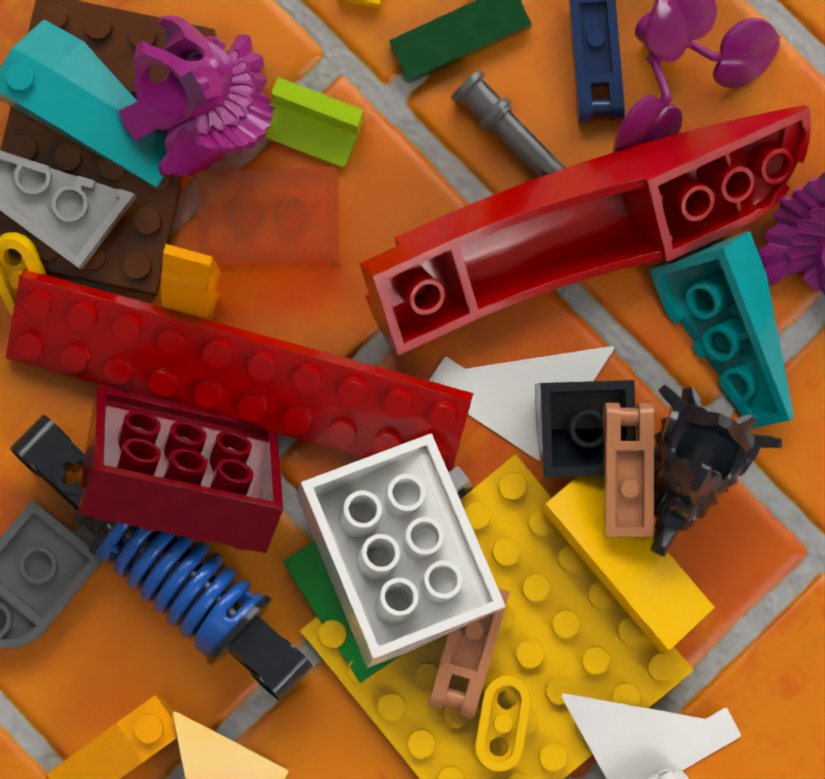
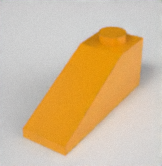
M162 692L156 694L45 775L48 779H121L177 739L173 718L174 709Z

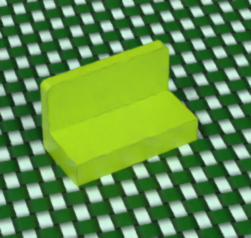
M278 77L271 93L273 99L272 106L276 109L272 113L274 114V117L270 120L272 125L266 131L267 135L264 139L336 167L345 168L365 120L364 110Z

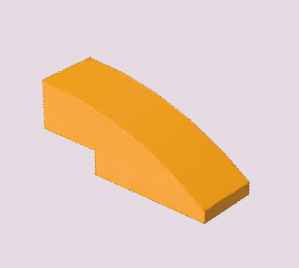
M166 244L161 271L162 307L212 321L220 296L216 286L221 272L214 258Z

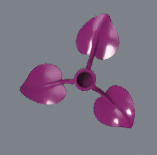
M655 0L651 12L645 14L637 23L635 36L650 52L646 57V61L652 66L661 91V98L659 99L654 95L644 96L630 108L619 128L613 152L679 134L683 116L677 106L669 105L672 96L660 65L661 61H676L683 55L686 48H690L705 58L717 62L713 71V79L719 85L729 88L740 87L758 78L774 59L780 44L779 39L781 38L775 28L769 22L760 18L742 20L730 28L724 35L720 44V52H714L694 41L705 36L715 23L717 6L714 0Z

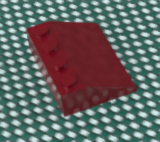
M97 385L80 484L79 514L90 516L100 521H114L133 525L147 531H161L185 536L195 541L204 540L228 545L238 550L267 553L283 512L278 434L269 430H262V427L228 414Z

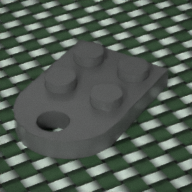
M36 500L29 502L0 537V608L5 612L7 619L5 627L0 631V648L4 649L26 646L39 639L103 563L98 556H93L89 552L90 545Z

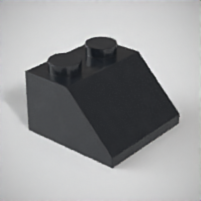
M634 380L535 384L536 433L543 477L604 475V403H619L620 408H635ZM621 427V441H636V427Z

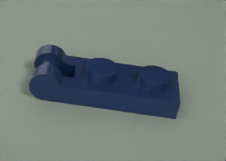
M568 0L578 123L593 122V117L609 116L610 121L623 120L625 118L616 0ZM607 86L608 98L592 99L591 87Z

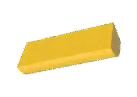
M604 475L577 476L540 507L541 511L661 654L672 649L715 608L668 551L665 557L650 551L654 541L653 537L603 536Z

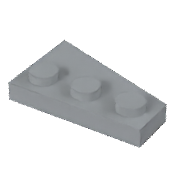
M0 151V211L71 264L82 270L136 199L135 193L96 183L94 180L81 176L77 177L52 169L47 165Z

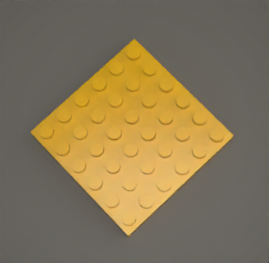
M516 454L460 499L497 587L510 591L473 719L459 716V710L442 706L441 710L428 706L448 634L403 654L360 683L350 668L352 661L348 665L338 649L346 639V629L342 623L336 620H329L322 624L317 616L300 630L419 779H564L593 754L563 701L562 693L649 708L694 671L675 647L664 654L659 652L541 511L540 507L552 497ZM452 674L448 687L466 692L469 679ZM507 675L518 678L527 686L531 695V705L521 759L513 768L497 772L486 768L479 761L475 751V741L484 690L493 679ZM509 690L502 691L497 698L499 706L502 708L513 706L515 703L514 693ZM497 737L491 741L489 748L493 754L502 755L506 752L508 744L504 738Z

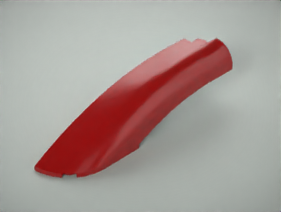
M806 105L766 112L632 146L522 183L394 238L396 247L359 263L369 295L365 297L371 313L385 340L399 356L476 319L537 295L613 271L661 259L669 262L754 222L771 210L779 202L780 198L785 196L790 189L787 185L788 180L794 172L797 163H804L811 133L810 109Z

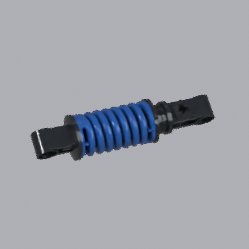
M42 415L9 448L31 472L41 477L77 511L73 521L79 527L86 526L95 536L89 552L93 556H98L105 563L115 561L114 572L120 577L128 576L127 584L132 589L137 590L141 588V598L148 602L154 601L153 607L158 613H167L166 619L170 625H181L180 634L183 637L192 638L195 636L194 647L207 658L205 660L207 663L213 665L230 653L278 701H282L313 667L312 663L300 650L281 637L261 618L272 601L268 595L264 596L262 593L252 595L248 591L251 588V584L247 579L239 580L230 590H226L236 576L237 571L233 566L228 565L219 573L217 570L224 560L218 553H214L205 561L203 558L211 549L206 541L199 542L192 549L190 546L195 540L185 536L179 537L178 535L161 531H147L133 525L114 521H100L90 516L80 515V484L73 482L69 486L66 485L68 482L66 472L71 470L73 473H78L83 470L85 454L47 416Z

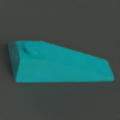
M44 19L12 47L0 67V100L158 189L165 175L160 174L157 166L167 153L165 151L167 133L162 129H156L138 141L132 139L130 132L123 128V119L119 115V110L137 102V100L84 41Z
M744 232L708 243L669 262H663L650 268L649 272L665 312L674 324L680 322L693 339L695 344L691 347L701 359L705 356L720 376V387L742 416L750 414L755 417L757 424L753 428L790 421L794 418L767 274L751 232Z

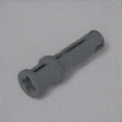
M481 70L472 74L451 96L455 103L461 102L479 121L478 127L482 131L485 130L487 133L492 131L537 178L566 168L511 112L513 109L512 102L507 97L502 99L483 80L485 74Z

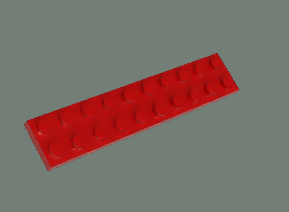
M26 269L19 276L5 356L9 360L110 388L228 414L262 427L261 429L265 431L269 430L283 436L363 458L432 433L449 472L453 470L474 394L63 279L34 273Z

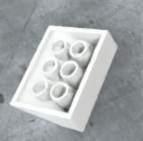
M432 433L300 483L296 496L367 668L412 651L505 608L504 601Z

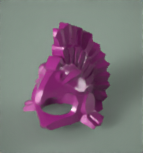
M173 15L161 17L158 23L166 32L165 47L160 49L144 41L136 45L133 61L137 102L119 110V115L123 119V128L130 132L132 139L135 141L156 129L168 131L165 140V151L167 153L157 166L161 175H196L200 171H207L214 162L221 161L226 153L231 151L242 152L246 148H253L257 141L263 140L267 135L266 131L272 125L270 120L274 117L272 113L276 108L268 105L270 98L261 92L267 82L265 76L260 73V70L264 67V61L261 55L252 51L250 35H238L230 49L224 51L226 45L222 41L210 35L204 37L197 28L185 19ZM154 65H160L169 69L166 78L158 83H152L149 79L150 69Z
M824 171L819 177L810 178L805 186L796 187L792 196L780 198V207L772 214L778 224L766 232V240L769 244L760 248L759 251L761 261L766 265L765 271L768 284L771 286L791 273L798 274L804 271L805 276H803V279L808 286L816 291H822L825 296Z

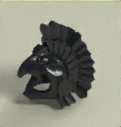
M663 385L658 390L671 406L668 417L661 420L662 430L654 436L657 442L654 448V516L657 518L654 526L656 530L650 551L662 557H665L679 531H686L688 527L692 526L696 518H703L709 507L718 505L719 495L722 492H727L728 487L737 483V476H742L757 457L760 448H782V439L756 435L749 432L757 424L753 415L747 414L733 420L723 414L710 412L702 408L700 396L697 390L692 387L682 389L681 398L666 385Z

